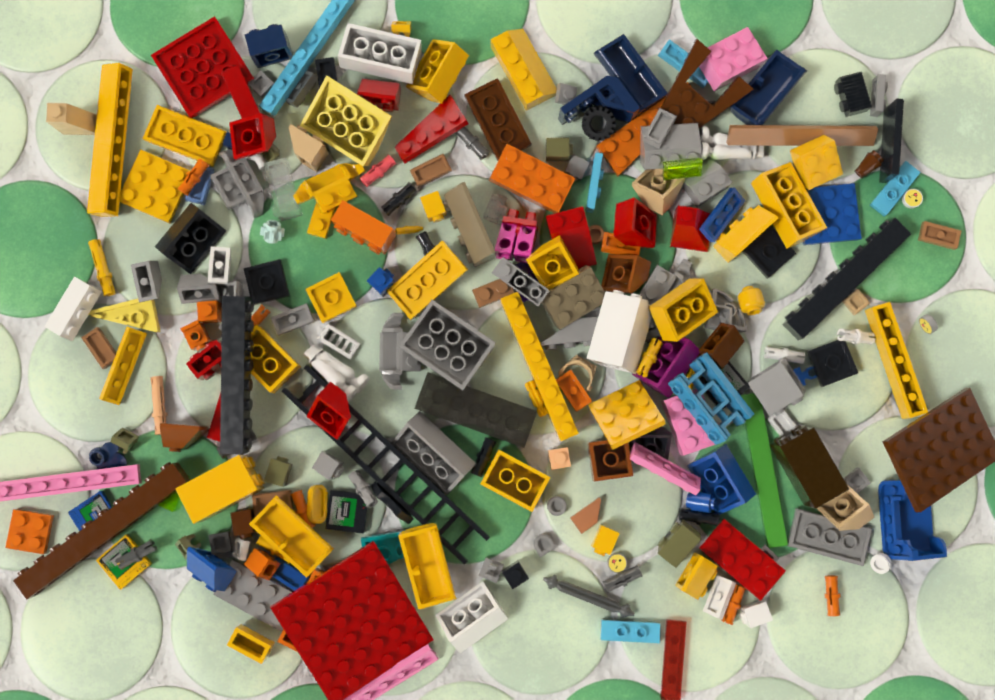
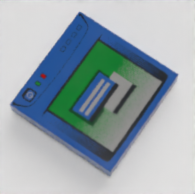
M102 490L70 510L68 514L78 530L81 531L83 524L89 520L93 522L98 518V513L106 508L109 510L113 506Z

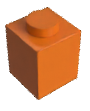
M216 300L197 302L199 322L203 324L222 322V303Z
M254 548L244 565L256 576L270 580L280 563L267 552Z

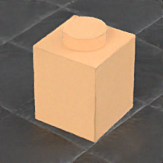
M568 447L548 450L551 470L571 467Z

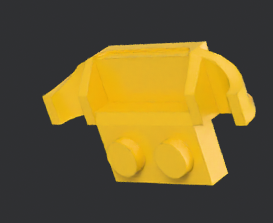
M338 164L314 177L304 180L293 197L297 204H302L315 198L321 212L324 214L338 207L342 200L348 202L357 198L350 180L358 177L365 170L360 164Z

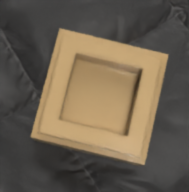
M859 289L853 291L842 301L853 315H856L870 304Z

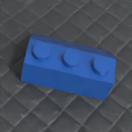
M727 444L710 451L687 465L692 474L701 478L700 489L702 492L711 493L713 498H716L715 513L722 514L743 505L756 495Z

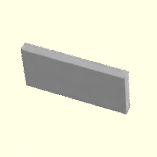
M795 508L787 541L788 545L786 546L864 566L872 528L863 526L856 530L839 531L824 515Z

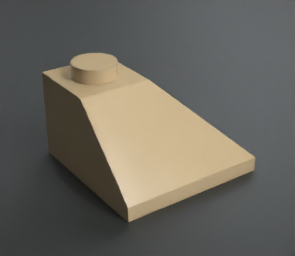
M666 168L647 169L632 182V187L645 206L663 215L674 204L685 181V177Z
M851 487L846 492L816 508L839 531L860 529L875 518L870 505Z

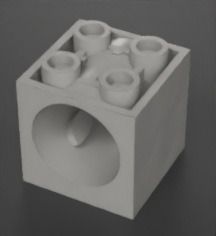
M785 357L753 376L748 382L769 416L774 413L777 416L786 410L787 405L792 404L794 406L801 402L806 391Z

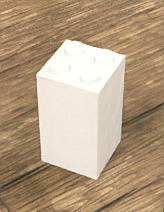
M613 290V293L606 291L587 359L603 367L636 374L652 318L648 308L650 306L649 301L642 299V296L631 293L630 296L624 295V292Z

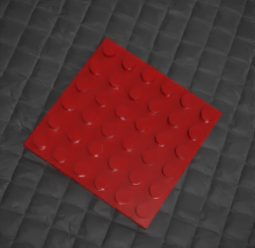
M374 541L270 606V609L328 700H344L391 669L398 662L434 640Z

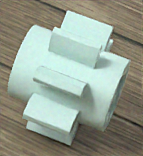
M268 220L261 226L260 235L264 236L263 239L267 243L275 244L284 237L285 229L281 228L280 222Z

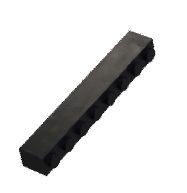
M896 218L890 221L886 219L879 226L880 230L876 234L873 232L865 239L867 243L863 247L859 245L852 252L853 256L849 260L846 258L838 265L840 269L836 273L832 271L825 278L826 282L822 286L819 284L811 291L813 295L809 299L805 297L798 304L799 308L795 312L792 310L784 317L786 321L782 325L798 341L806 337L911 235Z
M222 296L220 454L243 455L250 452L252 447V439L250 438V430L252 429L250 411L253 407V401L250 399V391L253 388V381L251 379L253 360H251V352L254 347L253 340H251V332L254 329V323L251 320L254 310L252 296Z

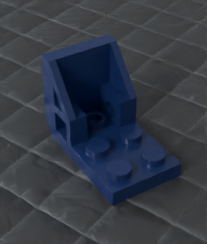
M605 76L562 106L559 111L558 120L562 125L566 122L569 124L577 118L576 115L580 112L585 113L593 104L594 106H603L610 109L615 116V120L629 123L637 117L640 107L618 77Z

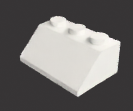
M483 581L436 614L447 638L459 653L465 651L508 620L502 607Z

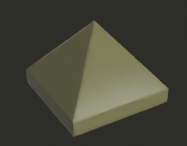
M274 144L271 145L269 151L262 153L269 166H272L280 156V150Z

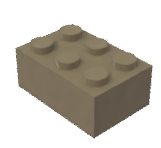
M587 265L578 269L579 274L550 289V292L542 301L553 324L559 330L601 306L603 303L605 292L592 268Z

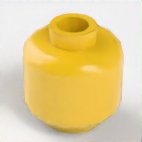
M746 286L737 296L741 311L747 313V315L759 314L765 306L764 297L759 288Z

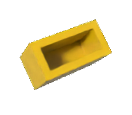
M240 624L235 628L227 646L262 664L267 659L275 642Z

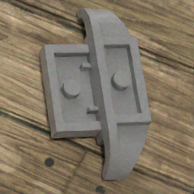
M231 149L220 152L219 156L226 163V168L211 174L210 178L227 209L229 210L246 203V205H249L254 218L263 215V189L246 158L234 160L233 150Z
M683 259L674 274L657 265L639 295L642 296V299L648 300L649 304L652 305L690 279L692 263ZM653 317L650 322L651 328L656 326Z
M392 313L380 333L379 371H381L385 383L393 390H402L400 384L402 371H421V362L399 348L400 343L408 334V332H403V328H400L403 313Z

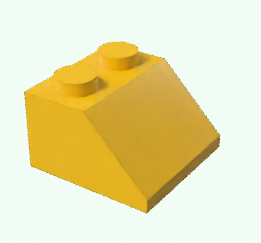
M560 235L540 246L526 258L539 283L548 290L579 274L578 267Z
M694 552L675 586L699 600L700 597L706 594L708 582L716 577L718 566Z

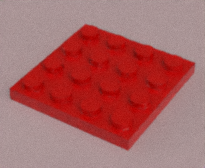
M215 16L151 54V57L190 118L196 117L231 95L221 74L222 71L239 65L247 85L254 79Z

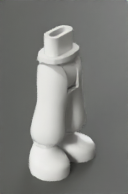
M707 126L700 128L701 160H705L708 157L714 160H754L755 157L763 158L764 146L727 145V134L716 133L710 136Z
M312 345L303 354L309 359L308 363L328 383L332 382L346 393L348 402L369 381L370 377L366 374L355 377L352 368L340 362L328 352L323 351L322 348L318 349Z

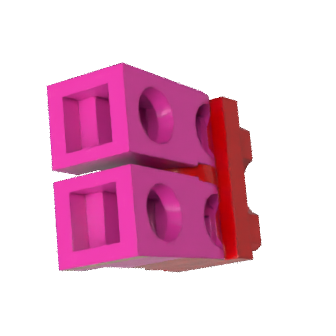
M509 209L507 216H503L494 249L497 259L504 257L509 261H513L514 258L516 262L528 263L526 258L534 251L538 233L537 215L535 212H527L525 219L519 218L520 213L518 210Z

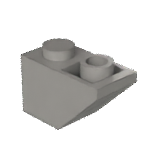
M321 451L312 467L328 480L339 478L345 469L342 467L343 461L325 451Z

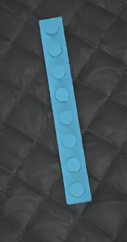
M331 0L260 103L259 107L262 110L276 116L355 0Z

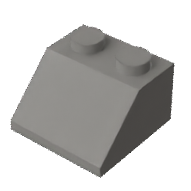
M710 157L701 160V166L690 167L679 174L685 177L682 187L697 208L727 189L733 183L722 166Z

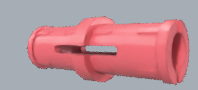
M388 154L378 164L372 165V168L359 179L368 187L379 177L382 178L384 173L396 165V163Z

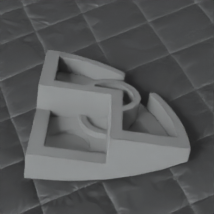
M713 288L711 297L718 313L705 322V328L715 330L720 323L734 325L738 332H746L744 314L741 309L737 310L736 306L732 304L734 299L723 291Z

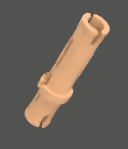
M163 376L150 377L153 402L152 418H154L155 435H161L160 423L166 424L168 414L165 410Z

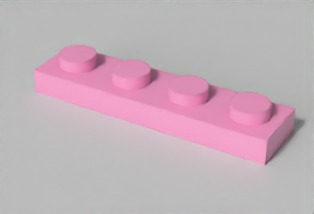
M636 442L632 445L630 460L647 468L652 473L678 485L687 492L694 495L700 492V477Z

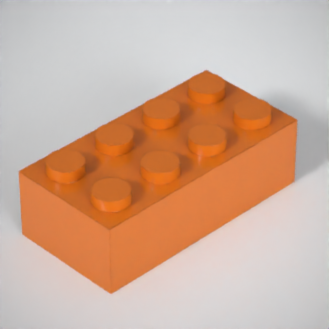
M506 144L488 181L555 214L559 213L575 178Z

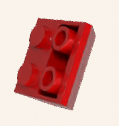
M362 79L357 95L385 112L398 111L401 86L400 83Z

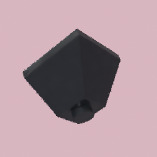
M661 426L630 441L629 450L631 452V447L636 442L668 460L672 433Z

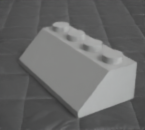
M421 411L406 423L391 442L446 495L451 492L476 464Z

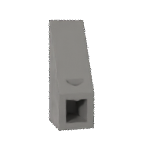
M502 257L492 274L538 307L550 292V290L504 257Z
M597 317L577 319L543 341L541 346L545 347V350L557 349L559 345H564V348H573L579 343H583V346H590Z

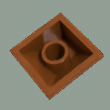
M608 254L601 285L604 292H613V290L622 291L627 294L635 292L648 280L651 261L638 255Z
M160 423L163 447H169V451L181 452V448L188 449L209 431V427Z

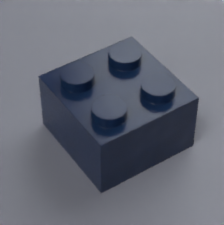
M272 24L266 29H254L244 34L250 56L257 68L291 60L293 57L289 39L282 24Z

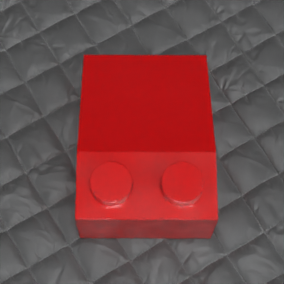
M583 206L546 216L551 240L560 235L578 269L585 265L589 267L597 265Z

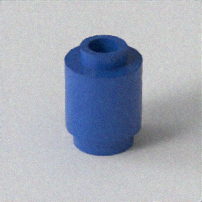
M689 492L687 494L686 507L691 508L692 511L711 513L712 509L715 510L716 498H713L711 493L699 492L697 495Z

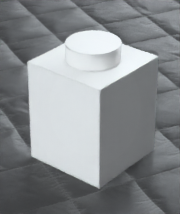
M763 599L741 606L742 613H739L741 621L750 628L773 620L768 605Z

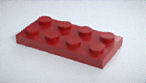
M725 519L722 520L699 547L703 553L760 601L786 571Z

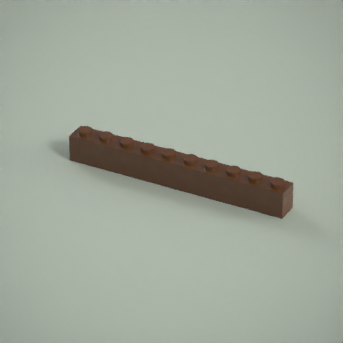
M178 462L166 463L160 468V473L148 476L144 480L146 483L141 487L139 485L135 486L129 491L130 495L126 498L121 497L113 502L114 506L108 510L106 508L98 513L96 520L93 522L89 520L83 524L81 531L68 535L65 538V543L53 546L49 550L51 553L46 557L44 555L33 561L35 565L31 568L26 567L18 572L19 576L13 582L26 600L35 597L176 493L175 488L189 482L191 479Z

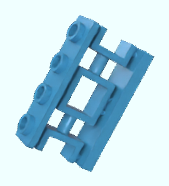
M706 352L693 360L689 365L695 372L691 377L687 378L682 372L668 382L673 393L682 401L684 407L693 415L697 424L706 432L708 438L717 445L726 441L731 435L725 428L731 421L736 426H739L745 420L750 419L754 412ZM701 374L707 381L705 385L698 378ZM691 383L698 390L695 394L688 387ZM707 390L710 391L719 403L713 409L701 397ZM725 405L731 412L728 416L722 409ZM715 414L722 421L719 425L712 418Z

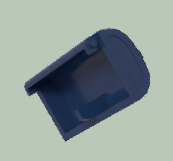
M624 34L594 52V56L605 68L608 75L618 77L639 105L638 115L644 113L667 96V91Z
M776 50L749 82L753 90L730 106L732 114L746 125H764L805 75L807 70Z

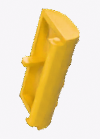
M277 495L249 523L252 528L306 578L334 549Z
M435 523L424 524L399 533L398 536L418 610L455 600L456 595L437 525Z

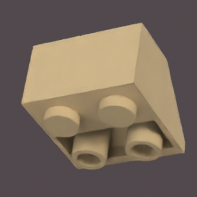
M290 124L289 131L295 155L302 164L317 172L329 154L326 150V145L323 144L324 141L316 135L311 137L303 127L299 125L295 127Z

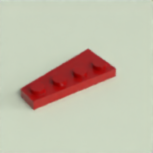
M449 95L442 104L440 103L395 146V149L404 164H406L469 123L452 96Z

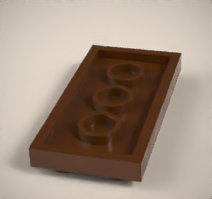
M498 78L464 94L497 161L506 144L521 151L532 146Z

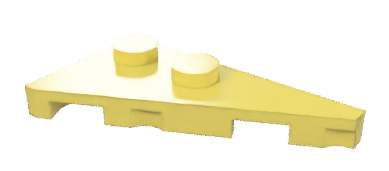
M138 299L94 309L88 314L95 318L153 332H161L154 300L139 302Z

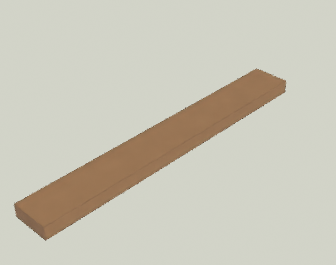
M730 125L726 143L727 145L800 146L825 135L834 139L836 146H874L878 128L877 126Z

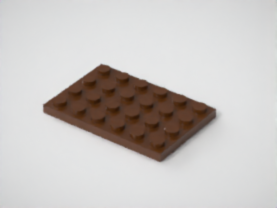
M964 388L882 441L915 512L924 511L995 462V440L971 388Z

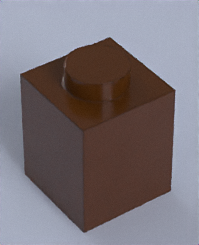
M254 509L230 513L234 536L240 535V539L252 537V533L256 532V530L249 523L254 519Z

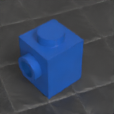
M380 267L367 280L368 284L382 297L395 283L392 279L394 275L387 268L383 270Z

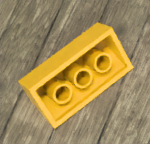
M524 29L508 30L491 39V49L526 111L556 95L557 88Z
M791 162L763 172L751 182L764 209L778 217L773 225L786 249L802 243L827 229Z

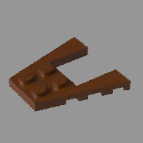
M697 38L685 58V62L680 72H678L676 80L669 90L661 109L677 116L674 124L698 123V128H700L751 92L753 88L738 76L719 99L711 105L687 84L686 81L712 52Z

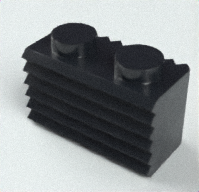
M862 72L841 76L835 81L834 91L840 97L839 107L841 112H844L845 117L865 113L872 107Z

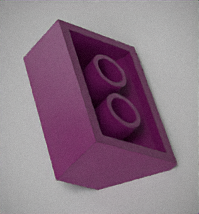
M661 336L656 338V343L659 339L663 345L656 356V363L652 364L648 376L642 377L643 371L641 376L637 373H632V375L656 392L670 398L673 391L668 382L682 372L685 375L690 368L689 365L700 353L698 351L699 348L685 337L678 342L663 341Z

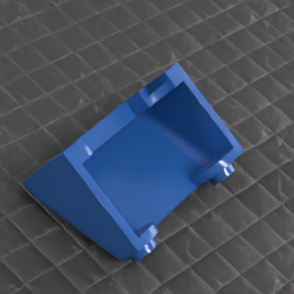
M900 480L882 481L878 487L883 553L888 555L890 559L908 561L947 557V548L944 540L940 537H933L931 506L922 512H915Z

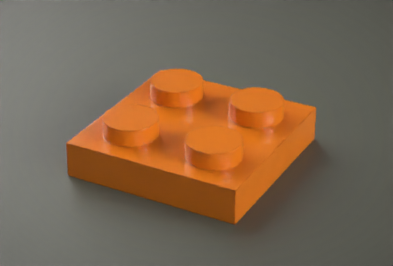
M13 509L5 548L46 554L54 515Z

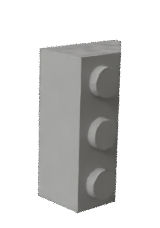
M698 123L673 124L660 149L642 141L649 126H641L640 164L644 170L701 166L702 146Z

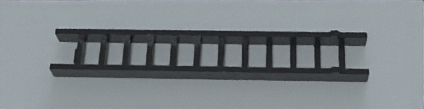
M306 365L304 369L316 381L313 385L310 384L299 399L287 388L281 391L306 415L309 409L303 402L320 384L324 388L328 385L309 365ZM348 403L350 413L358 419L357 422L338 440L325 430L323 431L422 525L429 524L428 521L447 503L456 513L439 530L441 543L465 565L468 559L456 549L458 545L473 529L486 541L490 536ZM363 424L372 434L354 452L344 442ZM377 437L386 447L367 465L358 455ZM391 450L400 460L381 478L372 468ZM404 463L414 473L395 491L386 481ZM418 476L428 486L410 505L400 494ZM432 489L442 500L423 518L414 507ZM461 516L470 526L452 545L442 534Z

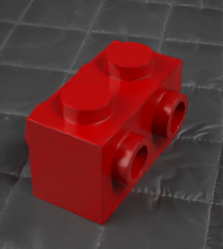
M213 340L209 342L204 350L200 353H195L190 357V361L186 363L197 379L209 380L216 374L214 371L221 367V341Z

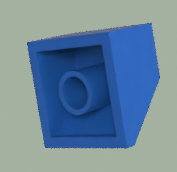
M188 547L187 570L193 573L192 577L200 582H205V587L213 592L217 590L225 592L237 571L215 554H211V551Z

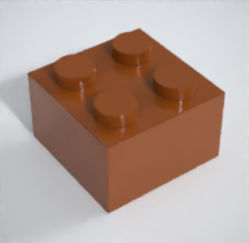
M607 440L587 443L592 481L633 476L628 443L616 449H612Z

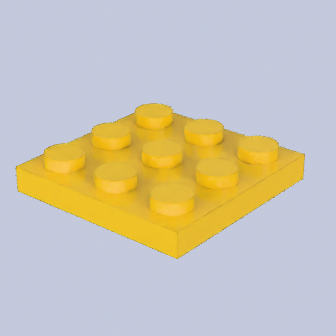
M140 149L120 192V203L171 224L184 195L177 189L187 177V172H190V170Z
M640 380L588 404L591 413L612 449H616L666 424Z

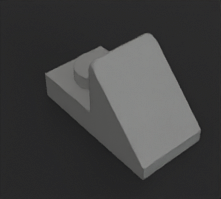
M240 281L216 284L220 296V301L218 302H222V296H242L243 285Z

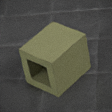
M569 138L546 139V161H568L569 155L573 156V144H569Z
M277 456V459L271 458L264 481L281 487L286 486L293 464L288 463L289 459Z

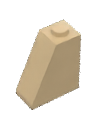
M47 103L46 122L63 135H95L96 114L67 103Z

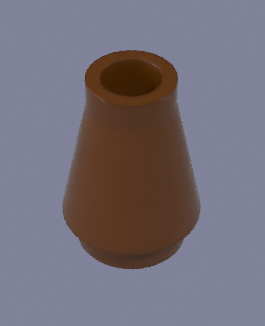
M873 150L871 153L868 152L854 172L863 179L866 175L882 166L881 163L884 160Z

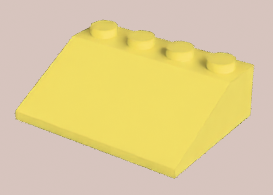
M326 76L300 126L360 165L370 166L380 148L392 116L334 79Z

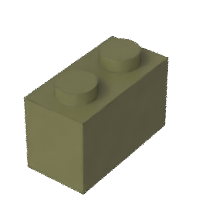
M684 520L680 523L676 522L670 529V535L667 538L664 536L657 544L659 546L657 554L675 568L678 567L701 540V533Z

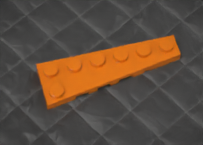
M665 98L596 146L598 151L603 153V158L617 177L640 155L641 126H650Z

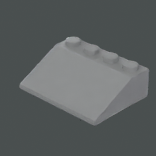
M431 300L400 343L399 348L463 391L494 349L496 343L434 300Z

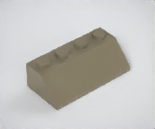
M462 182L444 195L445 201H443L446 212L450 211L453 218L450 221L453 228H458L460 235L457 237L461 246H465L468 251L465 255L469 264L473 263L474 267L495 259V250L466 183Z

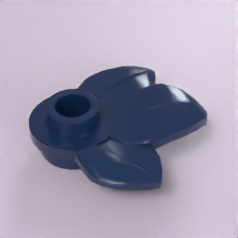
M111 442L105 443L102 447H95L89 453V461L97 466V469L121 467L128 464L125 456L118 452L119 446Z

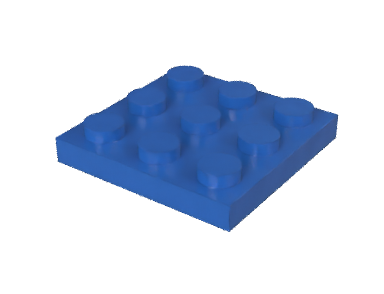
M855 183L806 189L827 229L803 241V246L858 241L862 239Z

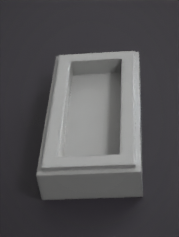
M659 108L642 141L660 149L677 116Z

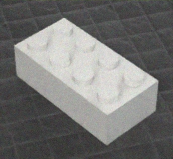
M348 23L338 54L340 68L413 84L422 53V44L419 39Z

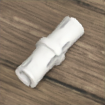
M839 329L837 335L843 336L837 337L839 341H849L852 344L866 343L872 345L876 339L869 338V336L875 337L873 332H862L860 329Z
M765 347L764 352L766 354H764V358L781 360L785 357L788 362L804 363L805 358L803 357H805V352L790 351L788 348Z

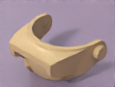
M576 354L560 368L558 375L561 376L564 370L571 365L582 366L589 373V385L585 391L590 392L597 366Z

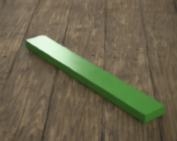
M755 393L740 395L754 412L750 419L745 420V428L767 547L786 546L788 542L763 407Z

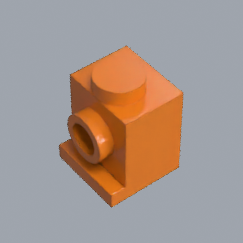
M198 320L180 328L191 350L202 351L211 342L204 324ZM197 333L198 339L194 340L193 335Z

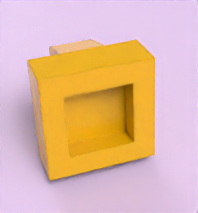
M411 21L392 22L391 32L398 35L400 32H403L406 37H410Z

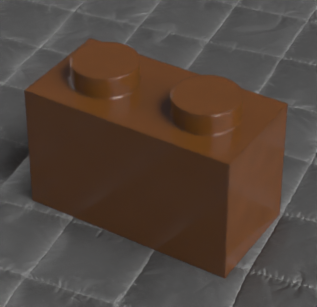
M720 323L698 351L701 355L707 352L716 365L723 369L744 343V339L734 325Z

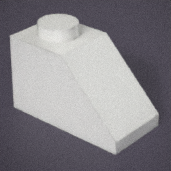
M211 247L208 283L228 284L231 265L230 248Z

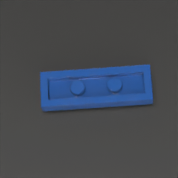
M735 187L729 188L699 228L709 242H715L745 202V199Z

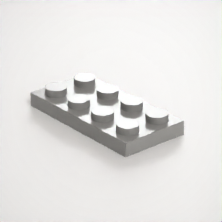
M233 559L230 566L237 573L225 592L217 590L213 595L282 632L283 628L270 609V606L294 591L272 579L266 580L256 576L244 564Z

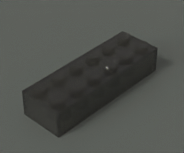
M427 372L414 408L525 448L537 414L536 410L468 386L462 391L445 378Z

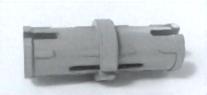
M359 470L351 472L348 477L355 486L357 495L361 496L367 508L375 506L378 500L373 495L370 484L366 483Z

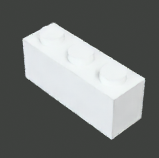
M74 277L45 327L57 335L73 341L102 291Z

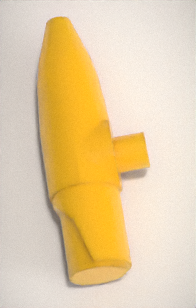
M423 227L395 228L396 235L416 233L422 231Z

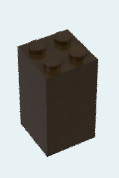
M798 425L790 430V434L786 436L782 434L773 439L774 443L770 444V447L804 506L816 509L849 490L814 427L806 425L801 427V425Z

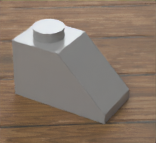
M158 261L131 264L139 302L159 299L162 277Z
M202 274L180 276L177 290L181 304L220 301L216 283H208L207 277Z

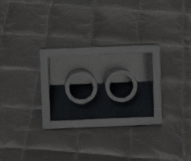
M190 203L155 245V248L186 272L192 274L210 252L211 247L215 246L227 230L194 204Z

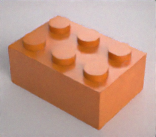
M343 200L331 219L338 233L343 236L349 234L353 241L362 246L365 243L369 250L378 255L380 252L385 255L396 237L392 227Z

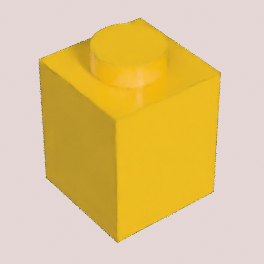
M438 191L420 197L429 222L433 221V223L442 221L444 216H447Z
M600 524L591 544L595 548L594 552L605 556L606 553L611 555L620 533Z

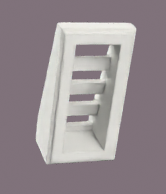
M329 323L325 325L317 340L350 360L360 345L359 342ZM331 330V331H333V333L331 334V336L329 337V339H328V341H327V340H325V337L327 336L328 332ZM336 334H338L339 338L333 345L331 342L335 338ZM344 338L346 341L340 349L338 346ZM350 342L353 343L348 353H346L345 349Z

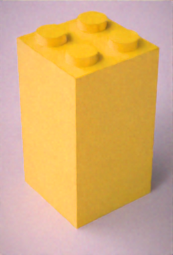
M237 455L175 488L193 524L203 522L265 489L263 486L265 484L264 479L260 473H256L254 469L256 464L251 456Z

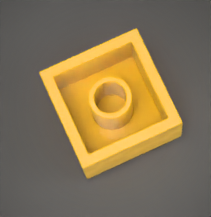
M822 135L790 150L794 168L804 187L808 190L843 175L834 139Z

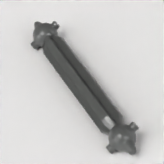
M556 575L543 578L549 589L556 587L559 591L611 612H619L621 618L634 616L635 614L631 611L629 604L621 606L614 600L569 582L558 581Z

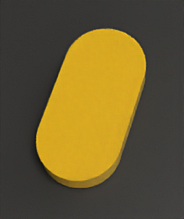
M313 485L308 490L307 518L313 524H321L327 518L328 492L323 485Z

